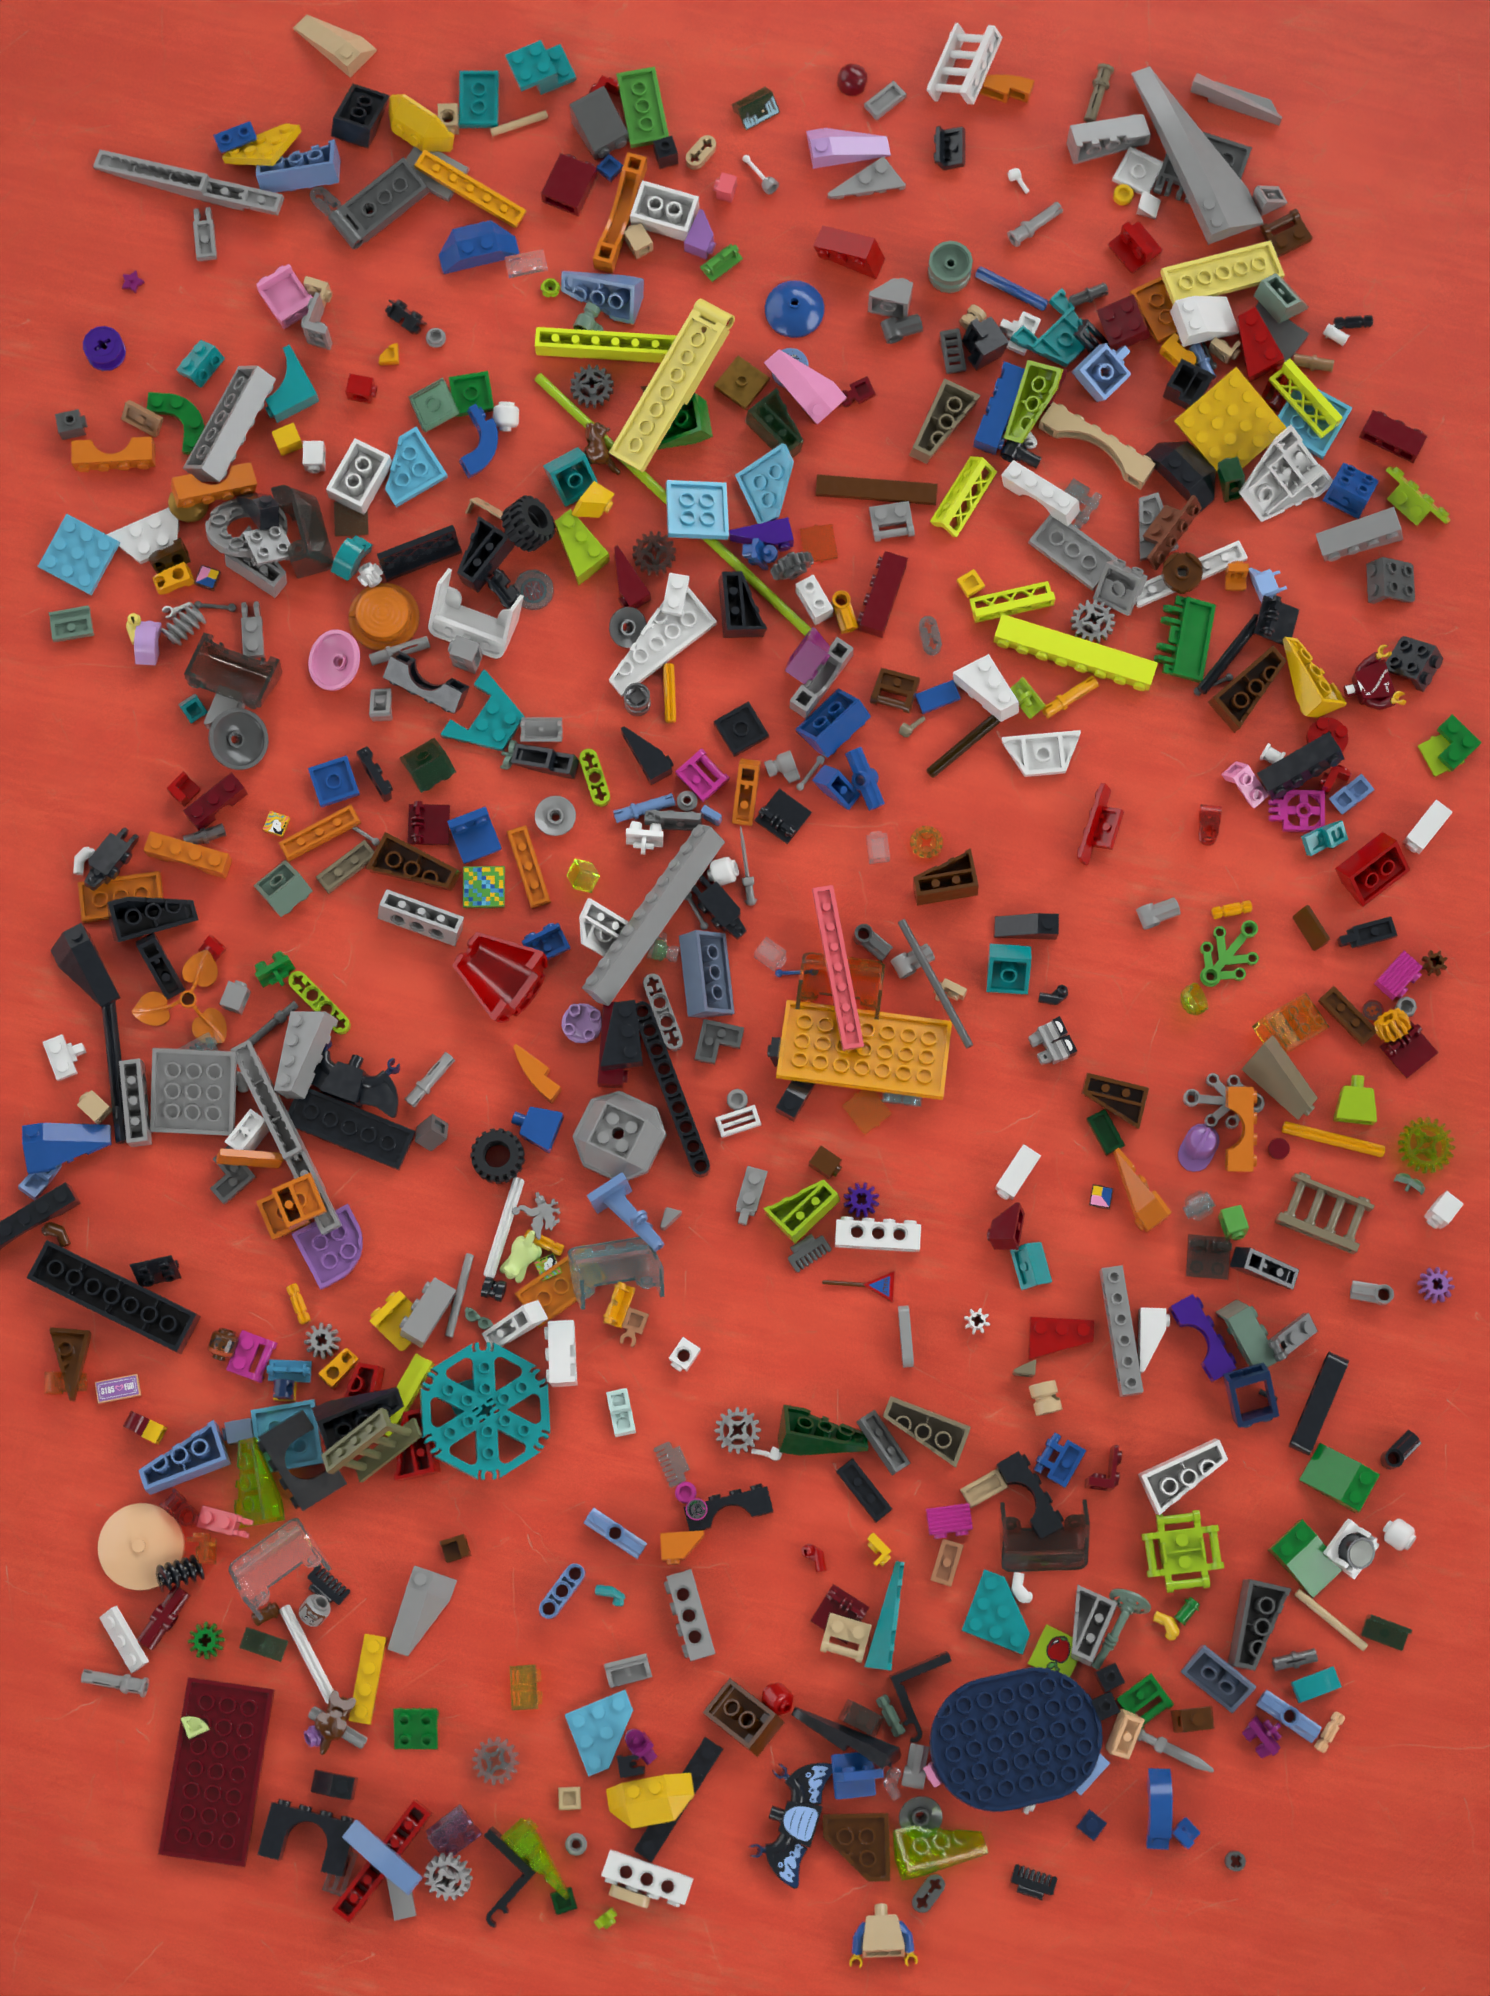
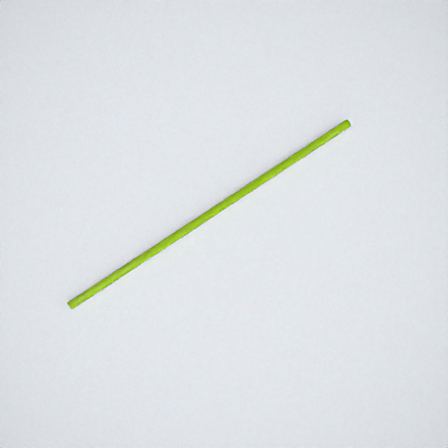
M542 373L536 376L535 381L585 429L587 423H594ZM605 434L604 442L610 451L615 442ZM619 460L666 504V490L647 472H641ZM703 539L735 571H742L746 581L804 636L807 635L811 627L717 539Z

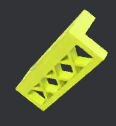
M1291 359L1284 362L1282 368L1269 378L1270 383L1320 439L1340 424L1343 417ZM1284 374L1289 383L1288 385H1280L1276 379ZM1291 390L1299 391L1302 394V400H1294L1291 397ZM1304 405L1313 406L1315 415L1306 414ZM1317 420H1325L1330 426L1322 432L1317 426Z
M970 456L930 522L935 527H943L953 537H957L997 471L983 457ZM985 468L989 473L982 480L981 472ZM974 484H977V493L975 496H972L971 488ZM967 500V509L965 512H961V504ZM953 517H956L957 525L953 529L949 523Z
M1046 581L970 598L969 601L974 621L978 623L1000 618L1002 614L1009 616L1054 606L1055 595L1054 592H1051L1049 582ZM1045 588L1046 593L1033 595L1037 589ZM1023 593L1026 596H1028L1026 598L1014 600L1016 594ZM1000 597L1008 600V602L994 604L996 599ZM984 602L989 606L976 609L975 603Z
M415 1354L397 1385L404 1407L389 1417L391 1423L401 1425L403 1412L409 1411L420 1392V1388H422V1383L428 1378L426 1376L427 1373L431 1372L430 1369L435 1365L432 1361L418 1354ZM388 1431V1432L385 1433L384 1435H386V1436L389 1437V1436L392 1435L394 1432Z

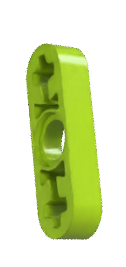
M585 749L580 753L579 759L593 803L598 807H604L610 802V793L599 758L594 750ZM586 755L594 757L592 759L593 768H589L588 762L583 761L586 759ZM592 773H598L601 779L597 783H592L589 780V776ZM600 787L603 795H607L604 796L603 801H600L599 798L596 799L598 797L596 788Z

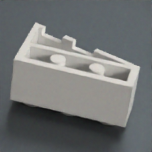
M989 654L953 672L955 685L966 691L972 699H976L982 704L983 708L1002 722L1019 713V701Z
M574 1320L548 1321V1327H544L545 1340H548L549 1348H545L546 1361H549V1369H546L547 1382L552 1387L578 1386Z

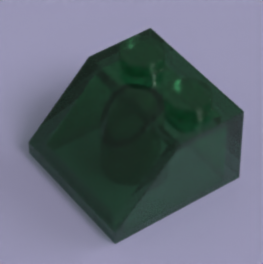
M435 738L399 758L421 793L432 789L435 784L449 779L456 773L449 757Z

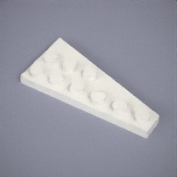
M689 587L682 617L663 614V601L640 633L636 642L631 646L630 651L609 678L610 684L621 697L624 696V691L628 685L641 683L717 625L715 618Z

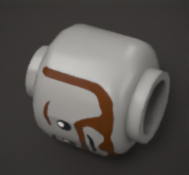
M312 1594L307 1597L299 1608L301 1620L309 1626H320L330 1614L331 1607L326 1597L318 1594Z

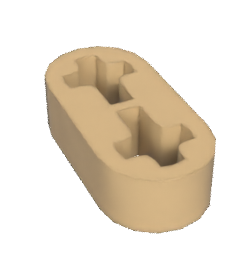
M705 135L687 152L686 164L690 169L697 170L701 168L715 153V139L710 135ZM704 143H705V144L711 143V148H710V147H706V148L704 149ZM698 156V162H691V157L695 159Z
M613 1884L608 1894L644 1908H648L651 1900L650 1897L642 1893H636L625 1889V1887Z

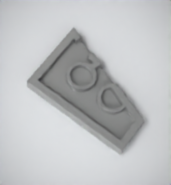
M1158 492L1139 498L1140 561L1147 560V556L1156 545L1145 541L1143 534L1164 507ZM1178 543L1170 552L1178 550Z

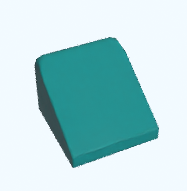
M196 694L178 704L190 723L208 713Z

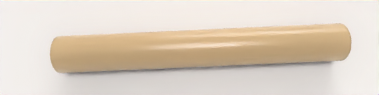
M545 110L491 128L490 131L492 136H496L546 119L548 114Z

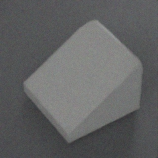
M669 1207L665 1208L660 1225L661 1230L665 1231L682 1215V1211Z

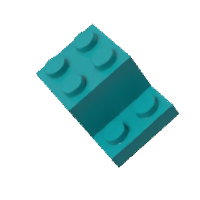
M539 40L505 55L521 92L537 86L540 94L543 95L577 80L561 44L546 50L542 41Z

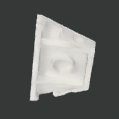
M168 507L106 535L120 542L119 547L125 553L131 555L138 563L143 564L149 561V556L153 552L174 544L173 541L178 539L179 519L171 513Z
M1081 731L1002 737L1001 740L1024 777L1064 774L1067 771Z

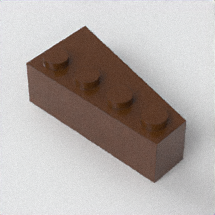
M1274 646L1268 649L1208 701L1234 733L1243 725L1248 715L1252 712L1259 699L1286 662V659Z
M387 832L384 833L366 867L370 872L450 891L454 888L461 874L456 868Z

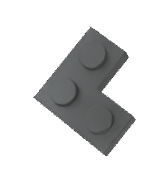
M703 1019L695 1061L715 1065L719 1045L740 1049L744 1027Z
M217 1164L226 1175L210 1189L225 1205L250 1184L256 1176L247 1166Z

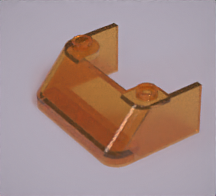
M815 952L803 954L795 1009H800L801 1000L813 1002L818 999L819 994L832 996L824 954ZM847 957L855 999L860 1000V1005L864 1009L875 1010L874 1019L879 1020L885 964L877 960Z

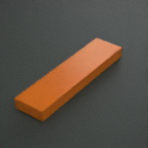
M350 804L280 841L279 845L289 862L361 824V821Z
M527 826L507 831L531 909L551 903Z

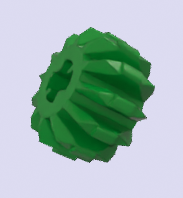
M204 1622L203 1628L200 1624L196 1625L198 1633L190 1631V1635L195 1638L189 1639L188 1643L195 1644L190 1648V1651L198 1650L196 1657L200 1658L204 1653V1658L209 1659L210 1652L216 1657L218 1653L215 1649H224L223 1646L219 1645V1642H225L226 1639L219 1638V1635L223 1633L222 1629L215 1632L217 1624L213 1623L210 1627L209 1622ZM208 1634V1638H211V1642H209L207 1644V1647H205L206 1644L202 1643V1639H205L206 1635Z

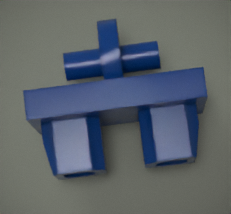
M753 538L752 544H743L742 556L748 558L750 565H758L762 570H768L769 566L767 563L774 562L777 559L778 550L773 545L765 546L759 538Z

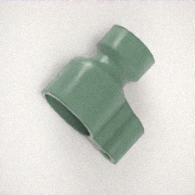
M587 302L584 307V313L578 315L573 328L577 330L604 331V328L594 319L598 317L601 309L597 305Z

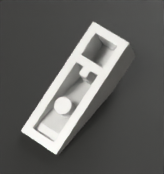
M539 1300L522 1305L484 1331L482 1335L486 1343L490 1342V1351H492V1343L502 1347L547 1320L548 1317Z
M1141 1307L1138 1310V1361L1141 1374L1149 1364L1166 1331V1327L1170 1326V1314H1166V1308Z

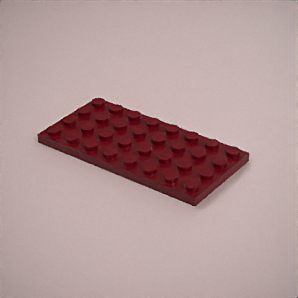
M188 1677L181 1718L187 1716L200 1718L208 1725L210 1730L188 1739L182 1721L180 1722L158 1855L246 1867L275 1689Z

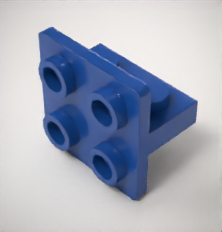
M859 1752L831 1755L835 1799L876 1795L875 1778H884L883 1769H875L873 1762Z

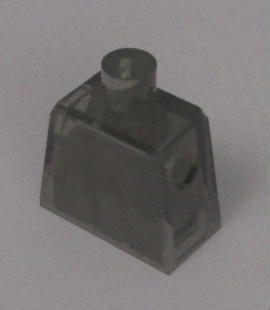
M847 1699L838 1719L875 1738L884 1717Z

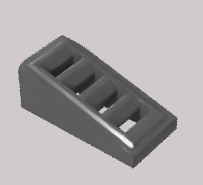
M960 330L941 331L939 339L946 374L966 371ZM957 345V348L947 349L949 346ZM959 354V356L948 357V355ZM960 361V364L951 366L949 365V363Z

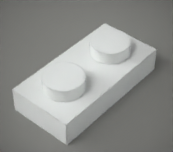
M669 573L662 608L663 614L682 617L689 576Z

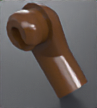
M48 1222L42 1227L43 1235L57 1237L60 1247H66L71 1244L63 1226Z

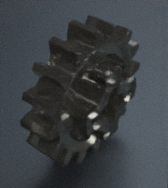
M650 531V536L648 537L642 534L643 540L637 539L636 544L638 546H633V551L636 552L632 554L633 559L636 560L635 566L641 565L640 571L643 572L646 569L648 575L655 571L656 576H658L660 570L666 573V567L672 568L671 561L676 560V556L673 555L676 553V548L673 547V540L668 541V535L661 537V532L659 531L657 535H653V532ZM653 547L657 554L656 559H654V556L652 554Z

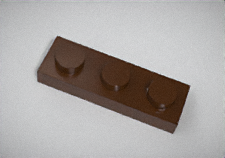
M1335 986L1318 1000L1361 1046L1376 1033L1375 1027Z

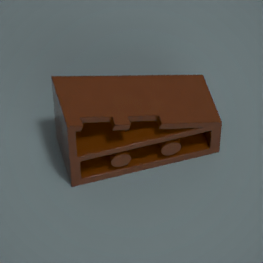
M1086 1073L1081 1094L1139 1129L1149 1088Z

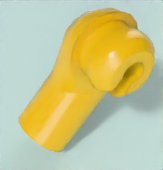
M1156 1611L1152 1621L1164 1625L1166 1629L1165 1637L1170 1641H1174L1179 1636V1628L1175 1619Z

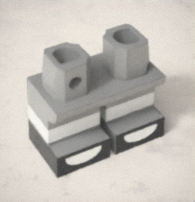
M1060 1016L1038 1027L1037 1031L1028 1037L1033 1048L1040 1044H1043L1045 1051L1037 1054L1041 1065L1051 1062L1054 1065L1075 1056L1077 1053V1049L1070 1035H1067L1068 1031Z

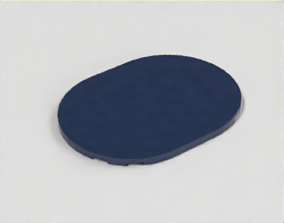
M1040 1667L1001 1673L970 1681L957 1688L944 1700L934 1717L931 1727V1759L942 1784L954 1797L968 1806L990 1812H1003L1067 1796L1077 1790L1090 1777L1097 1765L1102 1748L1101 1721L1088 1693L1076 1681L1065 1674Z

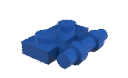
M1054 1432L1051 1439L1046 1441V1448L1042 1455L1037 1457V1464L1033 1470L1041 1474L1044 1467L1050 1469L1046 1478L1066 1488L1086 1450L1069 1440L1066 1441L1064 1446L1059 1445L1058 1442L1061 1436ZM1055 1450L1059 1452L1056 1461L1052 1463L1049 1461V1458Z

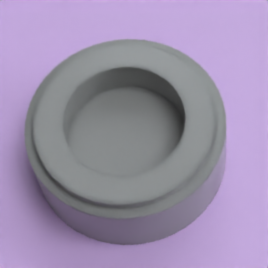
M734 1089L729 1092L727 1104L732 1110L737 1111L747 1106L748 1097L743 1090Z

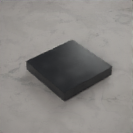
M749 701L713 721L734 757L769 738L768 732Z

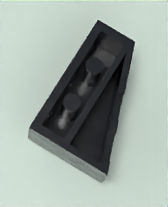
M479 516L474 533L470 537V544L468 549L465 550L457 571L462 583L477 593L487 582L484 578L491 577L493 572L515 547L506 533Z
M722 572L718 582L723 638L763 637L767 627L762 621L758 606L755 605L743 572Z
M635 1000L614 1002L600 1066L601 1071L643 1066Z

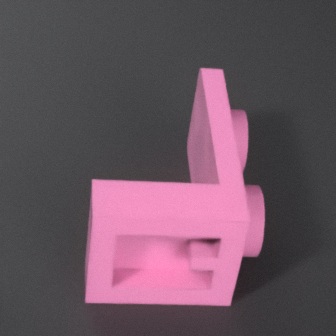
M1236 761L1221 774L1226 781L1237 785L1252 808H1256L1268 797V793L1247 764Z

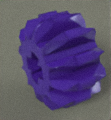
M855 1183L856 1190L849 1187L848 1192L850 1194H844V1198L850 1200L844 1203V1207L852 1206L848 1213L852 1214L854 1211H857L856 1218L860 1217V1212H863L864 1218H867V1210L874 1214L875 1210L872 1206H879V1202L874 1201L879 1198V1194L871 1195L875 1188L872 1186L869 1190H866L867 1183L863 1184V1188H860L859 1183ZM858 1196H860V1198H862V1196L866 1197V1199H865V1203H866V1204L863 1205V1204L861 1203V1205H859V1204L857 1203V1201H858V1198H857V1197H858Z

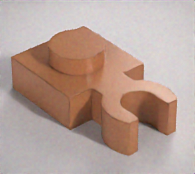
M630 1307L628 1308L622 1328L627 1331L620 1337L621 1344L624 1343L625 1338L630 1337L632 1339L631 1347L633 1348L636 1345L635 1335L636 1333L642 1335L649 1314Z

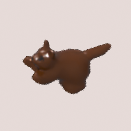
M592 422L590 424L587 423L585 436L589 444L585 447L583 453L586 455L589 464H608L612 472L620 474V470L609 457V452L604 442L605 434L610 431V428L605 427L599 422L595 424Z
M336 1690L330 1694L326 1712H320L315 1720V1728L323 1737L320 1745L321 1755L326 1753L332 1740H338L343 1736L347 1729L346 1719L357 1702L355 1698L339 1697V1693Z

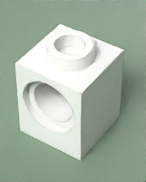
M303 441V466L305 471L310 473L325 471L326 447L324 441Z
M683 1337L669 1357V1360L672 1362L670 1365L679 1372L682 1369L687 1372L701 1352V1349ZM681 1351H687L690 1354V1358L685 1362L678 1359V1354Z

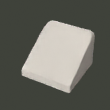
M1143 191L1136 214L1156 219L1161 200Z

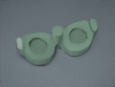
M510 740L508 752L502 751L501 755H504L505 758L500 766L501 769L508 770L512 766L510 762L517 741Z
M1400 1173L1394 1178V1182L1399 1181L1407 1184L1404 1189L1407 1192L1411 1186L1418 1190L1421 1195L1425 1191L1423 1183L1418 1179H1412L1408 1174Z
M466 1307L465 1317L468 1321L474 1322L477 1320L479 1328L483 1330L493 1326L491 1320L480 1317L475 1310Z

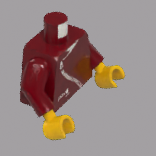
M1388 645L1379 646L1378 652H1374L1366 657L1356 667L1355 673L1352 676L1353 684L1343 687L1346 697L1357 695L1361 705L1365 704L1367 707L1377 710L1395 706L1396 703L1399 705L1406 704L1404 699L1399 701V697L1405 695V693L1401 691L1395 692L1385 659L1381 660V657L1388 658L1392 654V652L1383 654V649L1388 647Z

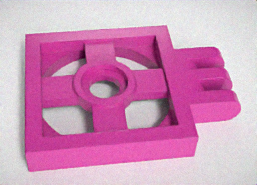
M1290 790L1282 797V800H1268L1269 805L1277 806L1269 808V813H1277V815H1270L1269 821L1282 822L1283 832H1311L1325 826V791ZM1299 795V804L1297 806H1288V801ZM1308 796L1314 798L1320 807L1311 806L1308 803ZM1300 808H1307V814H1301ZM1288 815H1297L1300 818V826L1291 824L1288 820ZM1320 815L1317 824L1308 826V817Z

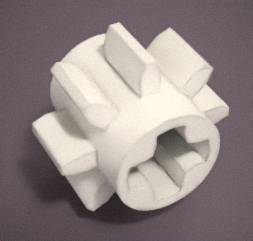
M368 562L359 568L358 572L361 575L357 576V578L364 587L368 585L372 588L382 581L380 575L383 574V571L376 563L372 565L371 562Z
M982 1308L975 1313L970 1309L971 1316L964 1317L968 1321L965 1329L969 1327L973 1329V1335L976 1330H980L983 1334V1326H990L989 1322H985L989 1314L983 1315L981 1313ZM976 1316L980 1317L979 1321L982 1322L978 1326H974V1321H971Z

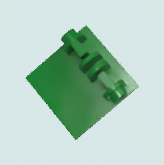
M437 1708L393 1709L394 1749H438L437 1719L439 1717V1710Z

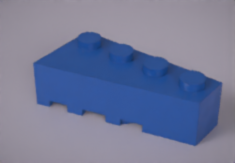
M1005 361L1001 368V377L997 378L993 397H990L986 408L987 413L983 415L973 444L974 448L996 455L998 449L1002 450L1005 443L1003 435L1007 429L1025 371L1024 368Z

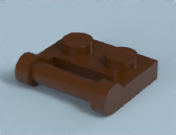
M1297 209L1291 210L1288 215L1270 224L1265 223L1260 226L1266 241L1271 240L1278 258L1312 241L1313 238ZM1292 221L1295 224L1275 236L1271 233Z
M881 668L870 703L875 705L879 703L902 709L905 713H910L920 684V678ZM881 690L907 697L906 701L881 696Z

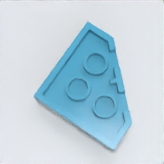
M417 427L399 436L397 450L390 469L391 472L385 487L386 493L396 508L448 478L445 470Z
M780 444L735 475L758 524L776 520L780 516L794 464L786 444Z
M626 1690L565 1714L588 1777L608 1769L611 1765L633 1712Z

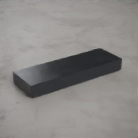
M853 1458L836 1471L875 1523L893 1510Z

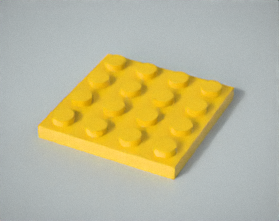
M1237 367L1231 370L1174 420L1201 455L1216 469L1217 474L1218 462L1225 458L1238 457L1243 468L1287 428Z

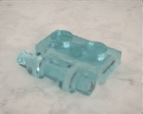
M1073 478L1064 492L1079 501V506L1081 503L1086 505L1084 510L1075 517L1077 520L1074 526L1080 529L1090 519L1089 515L1093 509L1099 506V500L1102 498V495L1095 492L1093 497L1087 496L1090 488Z

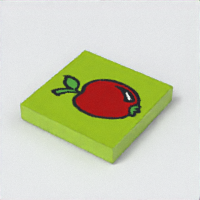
M1046 1624L1027 1664L1033 1667L1048 1668L1070 1677L1077 1664V1660L1071 1658L1073 1637Z

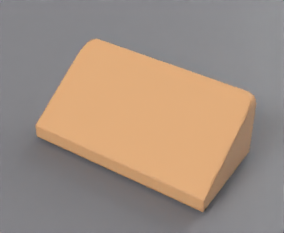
M1120 1709L1105 1747L1107 1751L1112 1755L1130 1759L1145 1719Z

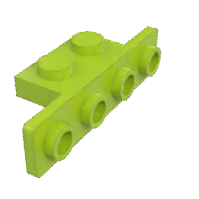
M1391 466L1386 469L1400 483L1387 500L1416 526L1422 522L1430 511L1445 524L1451 521L1448 517L1450 514L1444 508L1435 506L1433 504L1434 499L1427 493L1423 495L1418 490L1420 487L1414 481L1406 480L1403 477L1405 474L1396 466L1395 468Z

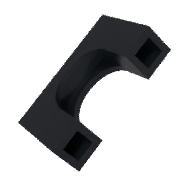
M301 1409L257 1436L260 1440L257 1442V1445L263 1454L267 1452L270 1460L267 1462L273 1472L278 1470L282 1478L279 1479V1482L285 1491L289 1489L293 1495L290 1500L295 1509L300 1507L304 1511L346 1485L347 1482L339 1470L334 1474H329L325 1470L315 1477L301 1479L293 1476L287 1469L285 1454L289 1445L314 1429L304 1410Z
M279 1799L278 1802H272L257 1855L282 1860L291 1830L301 1822H313L323 1829L327 1837V1850L321 1872L344 1877L353 1847L342 1836L353 1824L354 1818L344 1815L341 1816V1819L335 1818L332 1812L321 1810L320 1813L312 1812L313 1807L302 1804L299 1805V1808L293 1807L290 1801Z

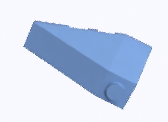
M562 271L561 291L580 302H590L597 305L602 312L609 315V318L615 321L634 324L643 300L644 279L627 275Z

